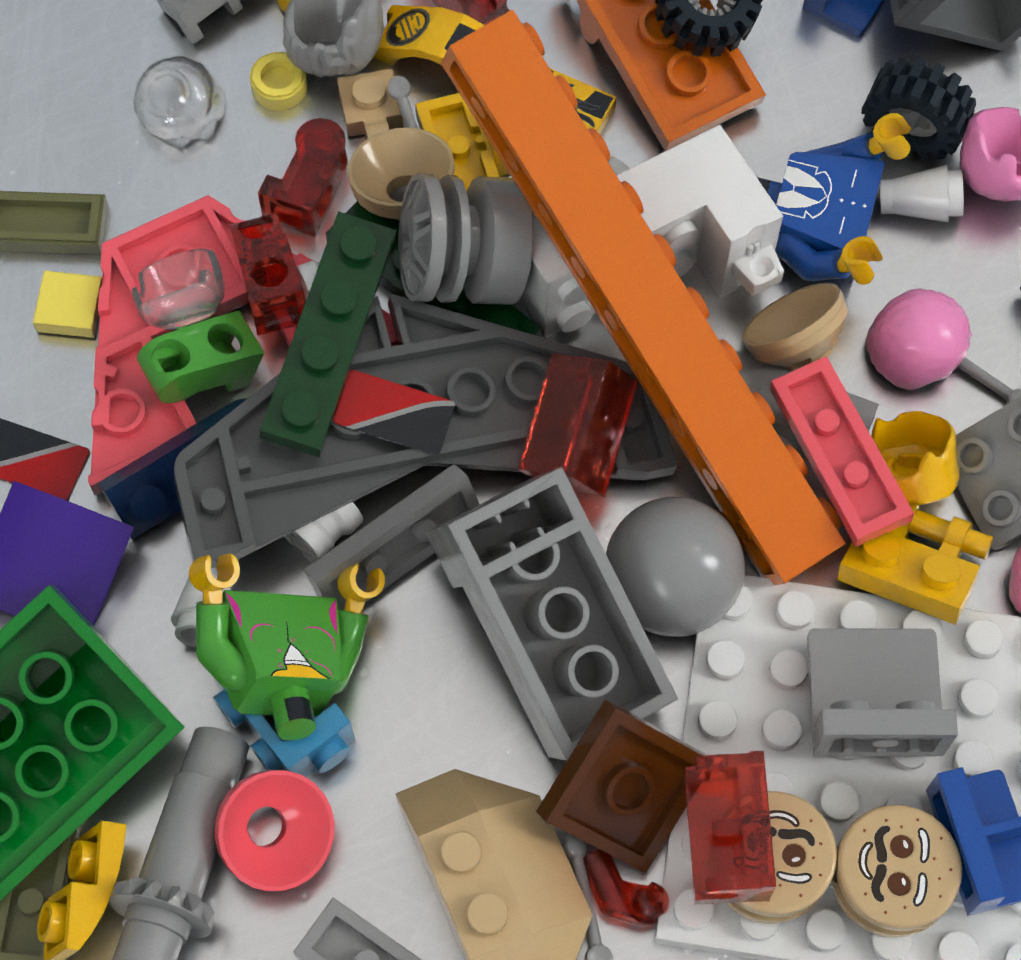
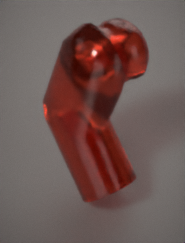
M602 850L594 851L583 857L589 886L600 910L607 917L637 927H646L658 923V917L667 912L670 899L668 893L660 884L651 882L647 886L622 880L612 856Z

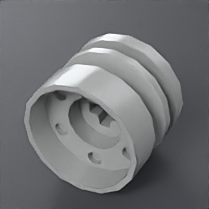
M418 173L411 177L403 198L398 232L399 266L405 295L411 302H428L436 297L440 303H451L458 299L464 288L465 295L472 304L511 305L519 301L525 291L530 273L533 251V218L531 207L513 178L479 176L472 180L466 191L463 181L457 175H446L440 181L433 174Z

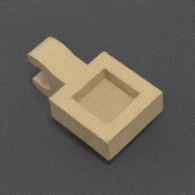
M392 68L337 78L348 137L365 134L367 140L380 132L404 127L398 102L388 92V83L394 77Z

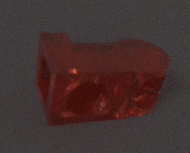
M317 118L307 121L297 130L295 136L296 152L283 178L279 179L267 174L258 191L263 220L316 238L347 171L346 139L344 131L339 124L330 119Z
M277 213L231 224V232L257 335L260 336L297 326L306 300L286 233H283Z

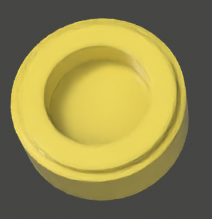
M273 52L262 56L254 63L250 71V84L253 96L261 106L275 111L291 109L298 105L306 95L308 87L306 72L294 66L284 52Z

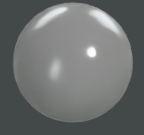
M664 497L646 502L635 508L616 527L606 550V555L643 629L661 636H690L712 627L724 618L726 613L735 604L744 582L745 559L737 533L728 520L717 510L691 498Z

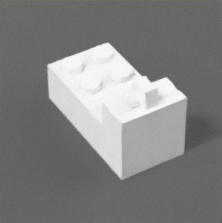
M721 125L707 130L616 175L620 182L627 181L637 192L644 209L641 216L653 235L660 234L672 248L676 257L674 269L679 277L686 274L693 267L694 263H697L719 298L736 291L740 285L754 296L782 281L784 269L775 249L783 215ZM536 215L532 216L533 251L531 267L525 291L520 299L535 323L542 327V334L547 338L561 330L568 333L579 329L591 319L596 311Z

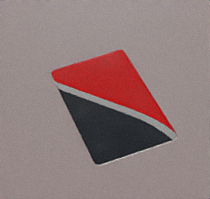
M351 370L333 421L340 426L433 455H439L455 403L436 395Z
M0 418V479L10 483L16 481L67 500L90 450Z

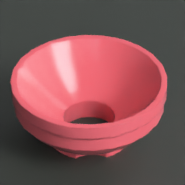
M266 770L249 775L228 791L219 806L215 818L214 838L217 851L224 865L237 879L250 887L263 891H284L303 884L321 869L330 854L334 841L335 822L332 808L325 794L314 782L301 774L291 771ZM272 807L281 818L282 828L280 834L270 844L258 846L248 835V821L258 809Z

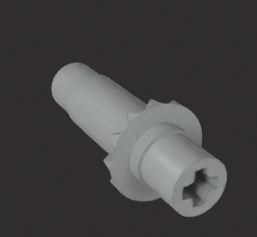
M207 726L198 727L194 730L180 772L174 776L139 876L116 882L109 898V905L124 917L122 921L124 928L112 960H177L181 946L186 944L188 938H204L211 934L215 912L207 903L202 902L201 898L218 852L214 838L215 818L226 794L238 783L250 749L248 743L236 734L220 728Z

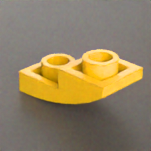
M102 820L74 842L68 859V876L70 879L75 880V882H70L49 897L39 913L37 937L40 942H44L43 960H65L79 951L93 933L105 911L116 883L124 850L127 824Z

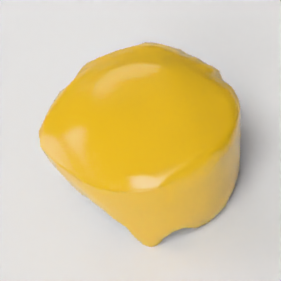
M923 411L900 413L891 421H884L880 418L875 420L871 437L909 505L934 503L949 497L958 486L959 467L957 463L956 433L948 420Z

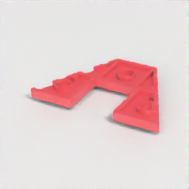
M209 195L102 243L100 265L102 286L99 289L98 313L100 316L98 347L95 350L93 385L95 389V408L92 411L91 419L93 429L91 475H88V483L94 495L102 492L98 485L100 481L196 424L185 400L168 404L162 403L157 397L137 362L139 351L148 342L163 334L176 331L179 327L224 315L261 297L270 314H274L281 325L278 328L289 347L291 345L299 321L292 322L286 311L295 309L301 315L305 305L295 266L312 260L302 253L295 255L271 240L267 231L251 221L236 218L231 213L230 208ZM250 247L259 249L261 252L259 256L263 258L261 262L264 263L262 267H265L263 268L265 269L263 273L267 275L265 277L267 285L262 289L253 288L251 285L253 281H250L251 275H248L251 272H248L250 269L247 268L249 264H246L248 259L245 258V252ZM382 309L391 346H396L398 341L391 315Z

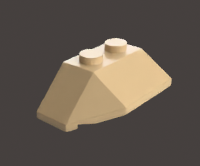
M457 769L395 793L464 960L577 959L592 919V912L553 825L545 822L536 812L542 802L540 795Z

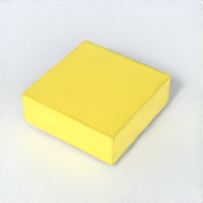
M44 270L33 318L36 332L95 338L99 319L98 299L99 289L102 286V276Z

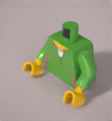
M231 553L218 557L216 563L217 579L211 573L210 555L197 558L191 564L188 575L192 585L197 590L203 592V601L196 603V655L198 661L222 688L226 689L233 709L239 713L273 715L277 734L283 740H299L311 735L316 729L314 716L323 712L333 695L345 689L359 659L369 618L368 615L363 614L365 601L378 596L385 585L383 571L380 568L370 571L366 580L367 587L365 591H362L356 584L358 563L342 571L337 584L338 590L345 598L346 603L344 609L338 608L337 598L223 591V589L231 587L236 583L240 575V566L237 558Z

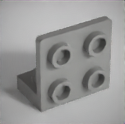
M1020 396L956 434L957 463L959 467L957 488L981 533L994 537L991 548L995 550H1000L1021 538Z
M813 628L809 631L807 635L813 756H944L958 736L956 709H942L937 636L933 629Z

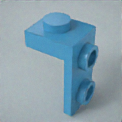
M216 681L220 692L212 697L214 702L234 728L245 722L258 740L250 745V747L266 770H287L307 777L316 769L320 773L331 770L349 754L351 749L348 745L355 740L351 722L336 703L315 717L316 729L311 735L299 740H285L282 742L262 715L241 714L233 709L226 689L222 688Z

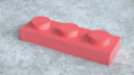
M827 356L772 380L770 391L854 546L857 547L911 522L914 516L913 510Z

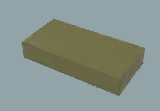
M0 191V252L101 255L108 209L105 194Z

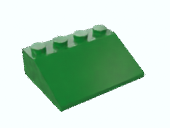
M48 585L0 630V901L185 728L112 645L55 585Z

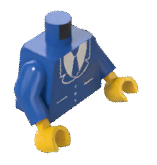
M890 113L883 116L875 124L873 133L869 132L841 143L806 152L790 154L782 183L757 177L783 215L775 252L803 280L840 279L849 283H853V280H855L858 284L862 285L869 284L873 280L875 274L868 262L882 261L883 256L875 241L866 235L885 161L879 159L882 152H885L889 158L894 160H901L909 154L911 146L905 137L901 135L908 134L911 131V127L902 115Z

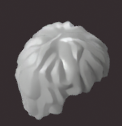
M290 0L283 21V46L287 57L294 66L307 73L315 74L319 78L324 76L332 77L338 74L351 76L360 72L368 65L380 47V41L384 33L381 0Z

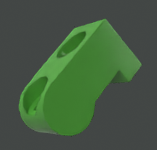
M238 310L177 328L176 331L154 338L141 348L137 355V362L162 403L170 404L185 400L197 392L223 385L226 386L229 392L249 387L265 352ZM234 337L237 338L240 344V350L237 352L232 346Z

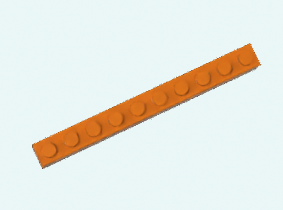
M512 9L451 44L441 65L721 514L737 533L743 549L762 578H769L774 585L785 584L846 544L838 532V529L841 528L839 517L827 500L822 497H816L805 479L808 475V469L804 460L795 448L789 444H783L772 424L775 423V416L771 407L759 393H752L740 375L742 363L734 348L724 339L719 341L706 320L709 318V310L705 301L693 287L689 286L686 288L674 269L676 257L672 248L660 234L653 235L641 216L644 209L637 192L627 181L620 182L608 163L611 156L604 139L594 128L587 129L575 110L578 103L571 86L561 75L556 77L553 75L542 57L545 54V50L538 33L528 22L522 24Z

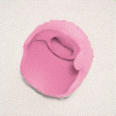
M998 107L980 110L974 113L968 122L962 138L960 169L962 170L964 181L978 195L985 196L991 200L1005 202L1021 201V117L1019 109Z
M911 289L890 300L878 313L873 324L868 329L866 337L867 351L870 354V361L875 365V369L886 380L896 387L915 390L949 376L966 357L972 333L970 331L969 319L964 309L953 298L934 290Z

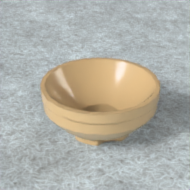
M395 128L373 135L361 143L349 160L347 173L354 197L362 207L380 217L400 220L403 202L391 199L389 197L390 194L399 187L407 186L411 177L418 173L433 174L439 181L446 175H454L455 163L451 149L436 134L416 128Z
M817 283L795 290L774 301L751 319L742 333V341L756 360L774 366L786 367L790 371H794L825 356L828 357L833 353L834 345L839 342L838 336L843 329L847 317L848 307L844 300V295L840 288L833 283Z

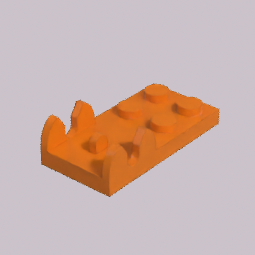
M576 0L581 12L579 22L582 36L590 44L601 41L665 151L761 104L764 100L766 93L739 48L729 52L725 46L721 56L711 57L710 47H705L701 57L691 55L694 44L690 42L686 43L683 50L677 48L674 44L678 35L674 32L666 38L661 31L665 20L657 22L655 11L658 4L655 3V0ZM699 0L698 4L700 3L701 9L705 7L709 12L710 9H714V12L716 11L710 0Z

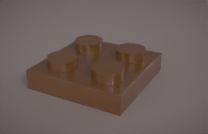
M605 699L536 812L545 822L646 873L711 769L714 761L698 749Z

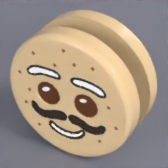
M759 792L739 800L721 818L709 849V872L717 893L736 913L760 923H784L806 914L821 899L835 872L837 849L829 824L822 814L810 803L785 792Z
M886 805L872 809L861 815L850 825L837 845L836 868L831 880L834 894L848 917L871 933L895 938L918 934L932 926L948 910L959 892L962 880V861L957 844L950 832L940 821L920 809L906 805Z

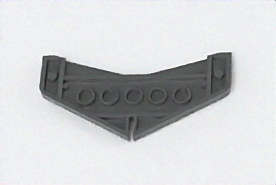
M390 293L387 304L398 345L391 346L377 295L371 306L349 372L356 370L453 401L455 408L439 455H433L337 425L333 419L320 457L260 439V429L276 387L279 373L179 453L174 465V483L192 562L199 557L210 555L212 569L217 568L216 563L221 555L231 553L238 560L423 466L450 467L455 464L459 468L546 473L562 467L566 475L649 480L673 475L678 464L665 422L626 361L426 303L411 302L408 298Z

